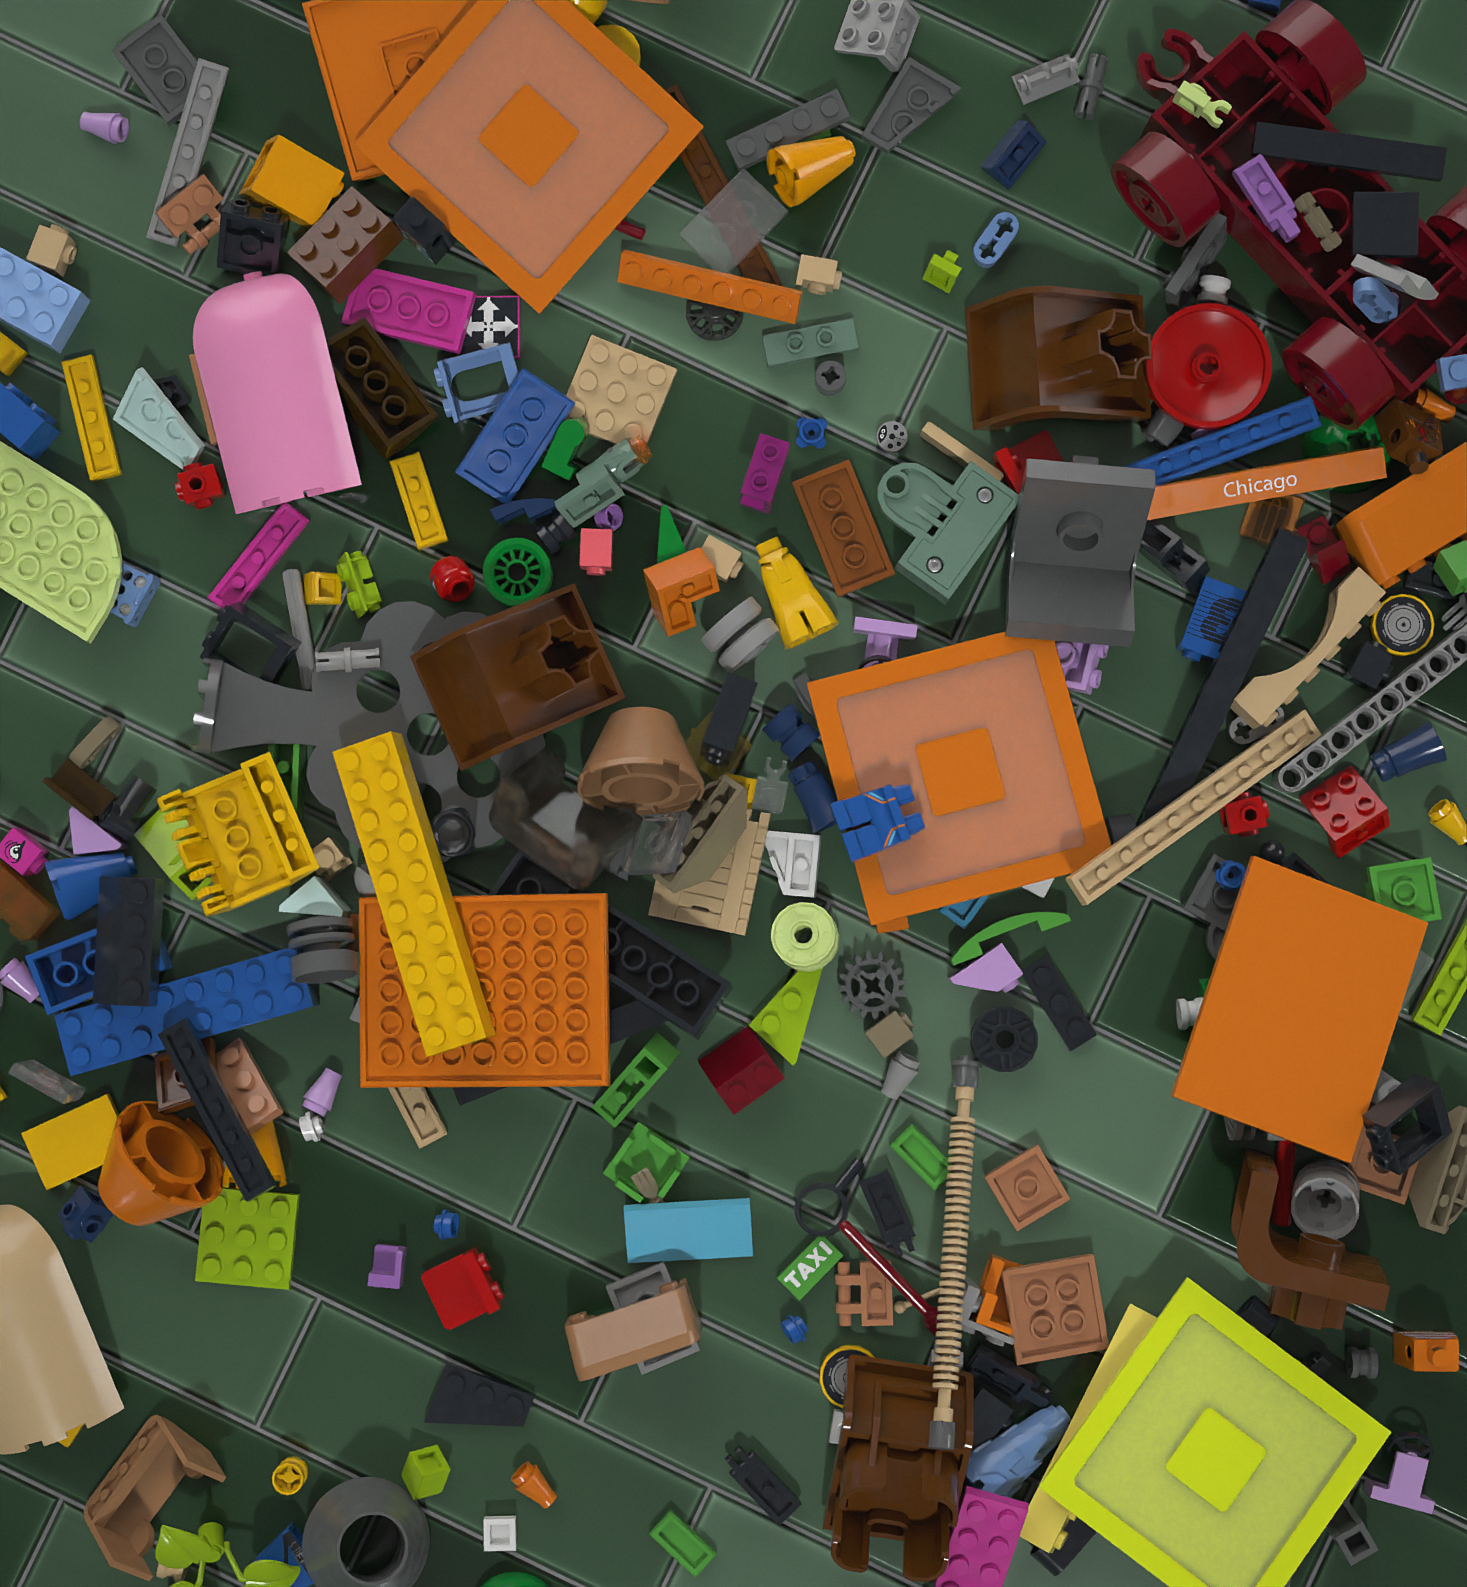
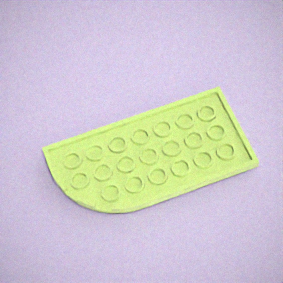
M0 441V588L86 642L91 643L111 612L121 584L122 555L115 529L106 513L92 498Z

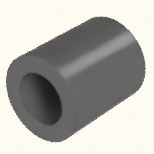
M1158 408L1143 431L1142 436L1155 447L1166 451L1170 448L1184 425L1171 419Z

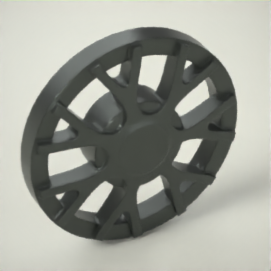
M690 299L686 305V318L690 328L696 335L709 341H720L732 336L739 329L744 312L739 311V314L736 315L734 312L737 310H727L724 307L699 301L694 302V300ZM692 305L703 307L702 314H691ZM727 315L737 319L733 327L724 322ZM704 318L708 325L700 331L695 325ZM721 324L723 334L713 335L712 325ZM725 327L729 328L730 330L725 332ZM707 330H710V335L706 334L705 332Z

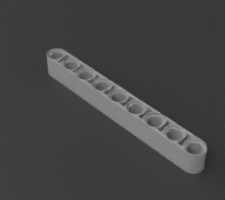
M1467 623L1461 629L1449 634L1323 732L1319 738L1278 767L1272 776L1274 788L1281 793H1292L1302 789L1467 660ZM1456 638L1461 639L1465 644L1463 654L1458 653L1454 648ZM1432 657L1437 658L1441 663V669L1438 673L1434 672L1430 667L1429 662ZM1407 676L1413 677L1417 682L1414 692L1409 691L1405 685ZM1383 695L1389 696L1392 700L1393 706L1390 711L1385 710L1381 705ZM1359 714L1365 715L1368 719V727L1365 730L1360 729L1356 724V718ZM1335 732L1341 734L1344 738V745L1341 749L1336 748L1332 744V736ZM1311 751L1318 754L1320 758L1317 768L1311 767L1307 762V756ZM1286 770L1291 771L1295 775L1296 781L1292 787L1286 786L1283 782V774Z

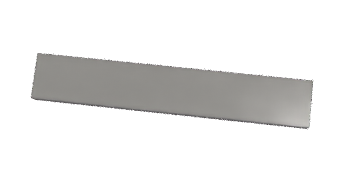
M198 58L146 237L148 239L178 248L181 235L174 238L155 215V212L198 178L230 71L228 67Z

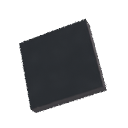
M1354 192L1352 195L1351 258H1355L1357 254L1367 258H1416L1418 256L1419 192Z

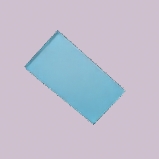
M750 1198L624 1205L628 1263L753 1256Z

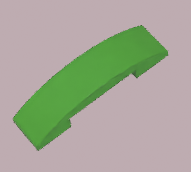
M1030 912L1000 919L985 926L965 940L949 958L951 965H957L983 955L979 945L981 941L1031 922H1035L1038 932H1043L1071 921L1070 916L1056 912Z

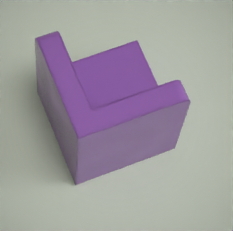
M377 1244L374 1250L373 1270L369 1273L368 1286L399 1289L404 1281L407 1247Z

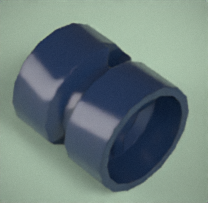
M792 703L787 705L762 729L773 742L781 743L780 750L791 762L820 736V733L810 722H802L803 715Z

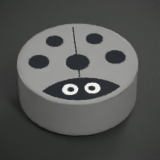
M888 421L882 424L876 435L878 447L889 454L901 451L907 442V431L902 424L896 421Z

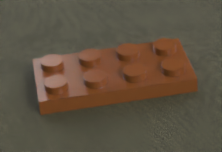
M850 460L791 483L837 598L895 575Z

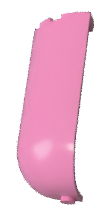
M259 271L243 275L244 281L221 288L210 295L202 304L195 319L193 347L235 513H244L305 498V491L308 497L362 485L323 326L315 303L306 288L297 279L288 274L262 276V272Z

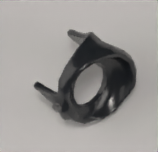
M462 807L451 808L433 817L430 826L440 855L444 857H459L475 849V830L470 814L466 809ZM446 822H456L464 831L463 840L455 847L443 845L438 838L439 828Z

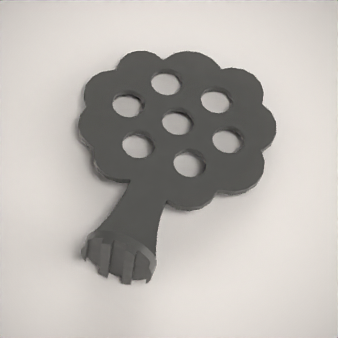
M414 601L395 602L378 610L369 620L361 641L341 642L325 651H344V648L350 647V650L379 648L380 668L352 669V672H345V669L317 672L315 664L311 676L312 692L291 689L264 681L225 663L223 660L203 659L204 666L210 668L207 681L199 680L197 693L201 699H204L203 712L194 711L193 725L201 731L199 745L191 744V751L212 754L233 748L269 744L316 746L308 759L306 776L310 790L320 804L335 811L337 823L343 835L359 848L362 847L334 760L333 751L390 731L402 734L417 783L430 785L438 792L441 798L440 813L458 807L468 811L475 830L474 841L477 848L492 845L505 835L510 827L512 809L508 797L527 790L540 776L546 761V741L543 734L491 757L490 759L499 770L500 780L497 788L486 797L475 798L463 792L457 782L459 765L449 743L442 752L436 755L425 756L417 753L408 741L407 730L411 721L424 713L435 714L410 656L420 651L424 646L487 617L481 613L461 612L444 619L433 608ZM381 670L391 674L396 679L400 689V696L392 709L383 713H374L366 710L360 704L356 688L359 680L365 674ZM453 821L442 824L438 831L440 842L448 847L459 845L464 837L462 827ZM440 855L442 863L450 858Z

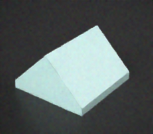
M316 876L312 877L279 905V912L350 917V914H352L350 907L324 877Z

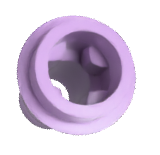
M84 112L80 118V128L116 144L126 140L129 133V122L120 113Z
M13 958L0 971V979L2 980L0 983L25 998L29 1003L39 996L33 976L24 961L20 963L16 958Z
M325 1068L323 1074L303 1096L305 1100L302 1106L324 1117L328 1110L331 1111L342 1076Z

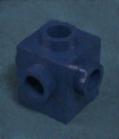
M80 1186L69 1201L63 1205L57 1217L64 1225V1233L74 1240L82 1238L92 1243L98 1234L104 1230L114 1214L104 1204L100 1195Z

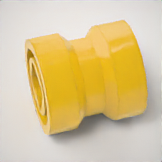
M293 1456L284 1459L272 1475V1484L275 1490L284 1495H291L299 1491L308 1478L307 1464L299 1457Z

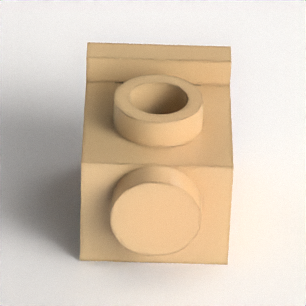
M801 254L795 289L802 291V287L808 288V292L818 295H825L826 292H832L833 289L839 290L842 271H836L838 261Z
M328 837L312 849L320 867L315 872L319 876H324L327 881L333 879L353 863L335 838Z

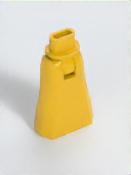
M774 537L756 546V550L761 558L758 562L761 565L762 581L773 610L776 625L780 629L779 634L785 650L794 648L830 631L839 624L828 604L805 573L802 565L791 553H788L787 547H782L778 537Z

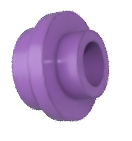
M611 503L594 515L595 523L598 529H612L615 531L621 526L623 521L621 508Z

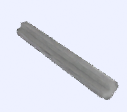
M290 569L282 574L293 637L302 642L296 652L302 689L311 691V676L316 661L300 571Z

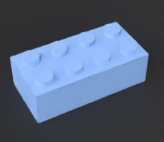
M0 247V321L61 354L90 300L76 288Z

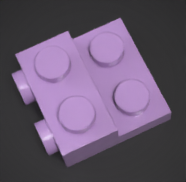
M1055 641L1068 690L1091 695L1092 689H1097L1100 685L1102 672L1097 670L1099 660L1107 656L1109 645Z

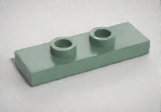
M853 318L762 336L768 368L859 350Z

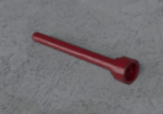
M841 1221L839 1230L924 1316L925 1327L930 1333L936 1336L937 1331H943L937 1329L936 1324L943 1323V1321L937 1320V1315L944 1313L938 1312L937 1307H932L849 1221Z

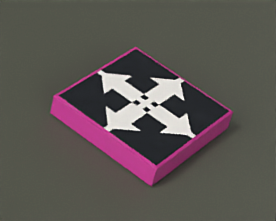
M476 296L461 353L458 356L510 342L515 359H520V296Z

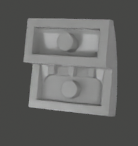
M1357 254L1350 264L1359 273L1367 277L1377 278L1383 284L1413 297L1433 300L1438 296V292L1426 278L1379 258L1374 261Z

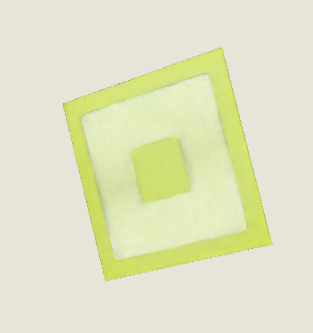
M1186 1277L1038 1487L1169 1587H1284L1391 1434V1431Z

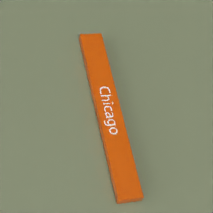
M1375 446L1156 485L1147 520L1387 478L1383 446Z

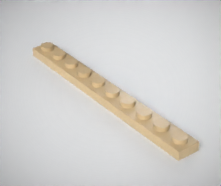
M1304 709L1252 744L1068 876L1065 880L1081 905H1088L1319 738L1321 733Z

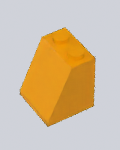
M278 134L266 140L239 195L262 207H277L281 210V214L288 215L289 220L310 229L329 210L327 207L331 199H337L344 187V183L341 181L344 172Z

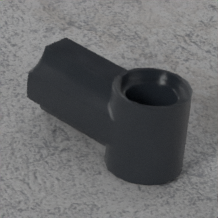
M132 775L115 802L109 803L102 811L97 824L120 840L127 841L136 831L140 823L139 816L157 790L145 781Z

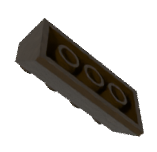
M365 317L326 340L341 403L384 460L408 446L438 418V414Z

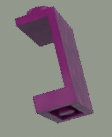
M760 433L740 494H743L740 505L770 514L789 457V442Z

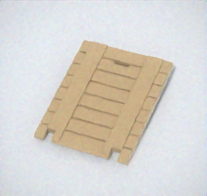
M747 809V828L711 879L677 893L671 892L656 880L648 915L746 936L771 813L761 811L758 823L750 821L752 809ZM681 811L670 814L667 830Z

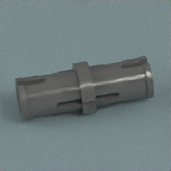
M1098 54L1089 55L1086 75L1079 85L1081 94L1074 113L1080 119L1083 117L1085 107H1087L1085 120L1094 119L1098 96L1103 93L1104 85L1102 80L1109 61L1104 55H1101L1098 67H1096Z

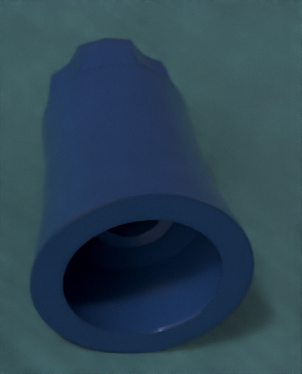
M1429 722L1424 723L1399 740L1384 746L1383 750L1370 755L1372 765L1382 782L1394 777L1399 778L1429 765L1447 761L1442 742Z
M814 761L803 764L789 773L788 777L794 786L793 790L804 809L813 835L836 825L837 823L830 805L837 802L836 793L828 783L823 772L819 771Z

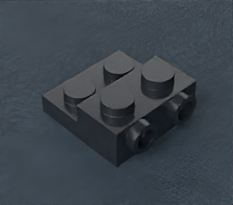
M245 199L228 201L221 210L217 268L242 274L261 271L262 276L280 274L282 249L286 244L288 215L281 214V210L274 206H264L262 209L250 207L251 203Z

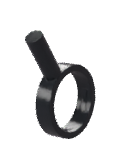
M854 1157L833 1185L824 1182L814 1183L805 1187L798 1195L794 1208L795 1217L801 1228L808 1234L821 1238L832 1236L840 1231V1222L848 1219L849 1207L843 1192L864 1166L856 1157ZM817 1189L833 1191L840 1197L843 1210L840 1221L833 1228L826 1231H817L807 1227L801 1216V1205L804 1198L810 1192Z

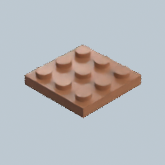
M1092 1253L1002 1270L1001 1281L1008 1321L1014 1329L1012 1335L1015 1338V1342L1012 1346L1017 1365L1108 1349L1109 1341L1095 1258Z

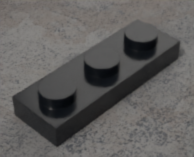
M1047 955L1021 970L1023 973L1021 976L1069 1051H1073L1097 1035Z

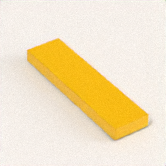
M90 354L62 361L90 481L95 482L123 475L94 356Z

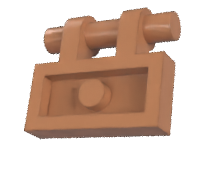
M202 174L158 209L155 215L174 238H177L184 231L190 239L182 247L191 255L198 248L200 250L205 248L209 244L208 240L219 232L221 214L216 210L215 206L223 198L206 176ZM206 214L211 222L199 231L193 224Z
M850 1261L837 1262L838 1274H835V1285H838L839 1302L836 1303V1313L839 1314V1325L851 1326L852 1314L860 1313L862 1326L893 1325L892 1283L870 1261H859L860 1274L850 1273ZM851 1285H860V1302H851Z

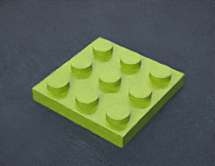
M221 1187L222 1191L219 1196L210 1204L202 1207L195 1281L289 1290L292 1280L300 1194L267 1191L251 1202H246L239 1189Z

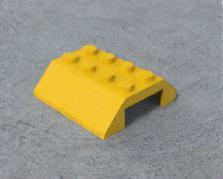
M270 752L241 763L242 769L182 793L180 789H177L157 799L161 812H170L164 816L167 824L187 820L189 827L178 829L171 836L175 842L184 840L178 843L176 847L186 871L198 869L188 875L190 880L193 882L211 877L213 881V886H206L196 892L199 900L210 898L201 903L206 917L231 911L286 888L320 868Z

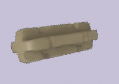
M1310 192L1304 193L1295 200V206L1300 213L1304 212L1305 216L1303 218L1316 238H1321L1320 244L1324 250L1329 252L1339 246L1342 240L1336 231L1333 233L1331 230L1333 226L1320 206H1315L1316 200Z

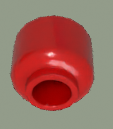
M456 556L440 559L435 563L430 572L432 586L439 596L447 602L464 600L474 589L475 577L466 563Z

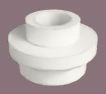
M307 1111L305 1116L299 1117L303 1137L306 1141H320V1134L324 1133L322 1119L320 1115L314 1116L312 1111Z

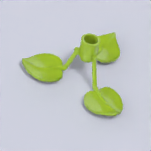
M214 1522L200 1526L198 1536L181 1529L162 1525L155 1549V1557L158 1563L168 1568L182 1569L190 1566L192 1562L195 1564L200 1563L195 1584L187 1581H178L170 1587H206L201 1586L206 1562L218 1561L224 1552L238 1581L245 1582L244 1587H290L300 1574V1566H291L280 1561L266 1559L252 1562L242 1573L230 1550V1542H224L223 1526Z

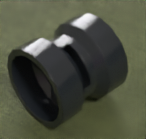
M559 511L551 517V521L548 523L550 526L547 527L541 524L534 529L552 554L560 550V541L563 543L565 541L570 542L577 537L575 531Z

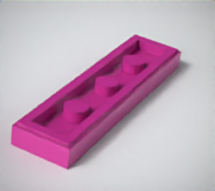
M287 502L282 503L207 598L221 609L226 605L229 606L237 602L245 604L310 520Z

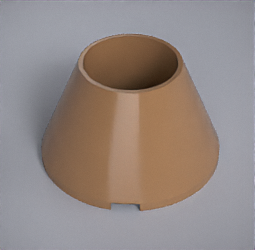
M630 707L614 712L607 719L578 778L577 791L584 802L596 809L603 811L604 806L619 809V815L649 817L672 814L689 808L690 801L696 797L697 800L702 798L704 781L675 718L668 712L657 708Z

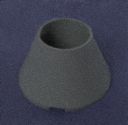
M359 1477L347 1480L326 1492L310 1513L302 1537V1554L306 1570L316 1587H412L420 1576L428 1557L430 1545L428 1522L417 1500L414 1501L411 1494L400 1485L378 1477ZM363 1516H385L391 1520L397 1532L398 1542L394 1557L385 1568L376 1573L360 1575L350 1572L344 1567L340 1557V1543L344 1532L355 1520Z

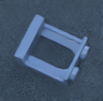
M510 342L437 362L439 368L434 369V374L438 387L444 386L447 398L442 399L447 418L453 417L454 423H457L460 420L495 411L506 392L472 401H462L454 396L451 390V382L453 377L461 371L502 361L510 388L519 374Z

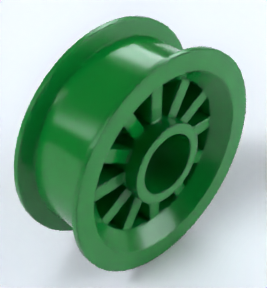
M510 538L495 545L486 556L483 565V579L490 594L502 605L512 608L547 594L552 585L553 570L549 558L539 545L524 538ZM515 552H520L519 559H516ZM509 553L512 559L510 562L504 557ZM526 553L530 554L531 556L524 562ZM500 560L506 565V567L498 566ZM535 560L538 561V565L529 567ZM516 566H522L526 569V575L520 581L510 579V572ZM496 571L502 572V573H505V574L496 576ZM541 571L540 576L531 574L533 572ZM507 580L501 587L498 586V582ZM530 580H535V581H539V582H538V584H537L536 587H535V586L530 582ZM512 585L510 594L506 593L505 591ZM526 585L532 590L527 594L524 588ZM517 587H520L521 591L519 596H516Z

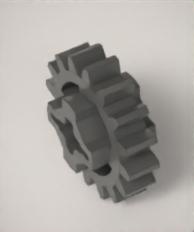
M870 951L866 952L864 960L855 955L856 964L845 963L846 969L849 970L848 973L839 974V977L845 980V985L838 986V990L846 991L847 994L841 1001L843 1003L851 1001L850 1012L856 1011L857 1008L861 1009V1018H865L867 1012H871L873 1019H877L878 1011L881 1010L888 1016L890 1014L888 1009L890 1005L896 1008L899 1007L895 1000L896 996H905V993L899 990V986L906 984V980L898 979L897 977L903 971L902 968L893 969L891 966L895 960L890 958L884 962L883 953L881 952L878 953L876 959L872 958ZM868 964L880 965L875 972L865 973L860 969V967ZM888 974H890L893 984L891 993L885 988V978ZM862 975L870 980L877 977V986L883 992V995L872 990L866 993L867 985L860 976ZM852 977L858 981L859 991L855 997L851 991ZM871 998H879L883 1001L882 1004L877 1006L864 1005Z

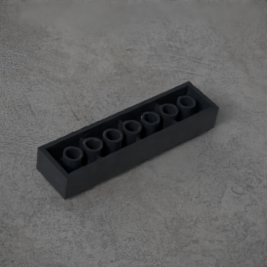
M520 847L488 895L593 893L523 847ZM608 903L609 982L696 1040H699L733 989L731 983Z

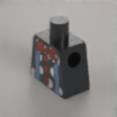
M413 196L392 218L393 224L402 236L435 265L456 244L446 225ZM440 236V240L433 245L434 240Z

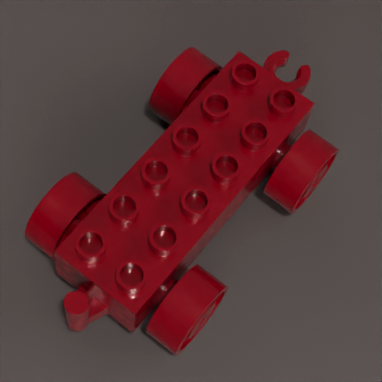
M1294 0L1258 32L1255 41L1243 31L1215 58L1206 53L1203 46L1186 32L1172 28L1168 29L1161 39V46L1163 49L1179 55L1183 63L1181 73L1175 77L1161 75L1157 71L1154 59L1149 53L1144 52L1138 56L1135 63L1136 78L1143 90L1152 98L1159 100L1162 106L1151 115L1140 136L1141 140L1111 166V176L1117 191L1133 214L1153 234L1175 247L1184 246L1219 213L1227 217V232L1313 323L1282 352V361L1295 386L1305 398L1312 397L1315 408L1323 416L1341 428L1355 431L1385 403L1389 404L1395 398L1402 401L1434 372L1437 373L1435 362L1437 359L1467 354V184L1429 217L1426 224L1419 217L1418 256L1416 258H1379L1426 278L1438 292L1436 299L1424 300L1385 285L1390 292L1396 293L1401 298L1402 308L1395 320L1379 324L1371 321L1353 302V284L1358 279L1367 276L1359 273L1350 265L1354 258H1351L1352 195L1354 192H1395V190L1378 173L1264 158L1293 203L1304 193L1310 192L1316 200L1315 206H1320L1333 226L1331 230L1333 233L1336 231L1342 240L1339 246L1327 252L1320 244L1321 238H1316L1303 218L1305 216L1304 212L1300 213L1296 206L1294 210L1297 216L1293 220L1301 231L1298 236L1285 243L1277 229L1271 232L1232 176V172L1255 158V156H1251L1256 122L1340 133L1324 115L1329 114L1365 81L1367 70L1364 58L1356 42L1333 15L1312 1ZM1184 80L1189 84L1195 83L1204 88L1207 93L1206 95L1211 97V102L1224 100L1232 106L1228 115L1221 110L1215 111L1216 117L1223 121L1219 128L1211 126L1202 116L1197 118L1172 102ZM1467 388L1445 391L1444 396L1452 404H1464L1467 402Z

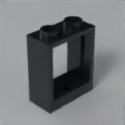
M242 602L229 606L226 605L217 616L216 620L219 624L215 631H211L202 643L204 650L200 658L223 660L225 663L250 674L217 652L235 619H237L277 646L259 679L278 684L302 642Z
M728 672L702 740L700 755L705 757L704 761L719 767L722 766V763L729 766L753 702L757 682Z
M1417 1073L1410 1076L1362 1116L1366 1128L1365 1133L1370 1141L1375 1163L1380 1168L1388 1169L1398 1175L1403 1174L1453 1132L1439 1083ZM1415 1108L1418 1123L1394 1142L1390 1128Z

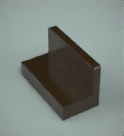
M67 758L52 778L45 777L42 781L92 821H98L105 807L109 803L115 802L118 797L84 769H80L69 758Z

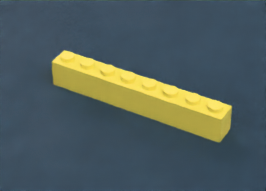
M1132 1304L1129 1305L1044 1476L1134 1352L1157 1317ZM1038 1487L1028 1506V1513L1020 1537L1048 1553H1053L1055 1548L1060 1550L1068 1536V1532L1064 1530L1069 1520L1075 1521L1077 1516Z

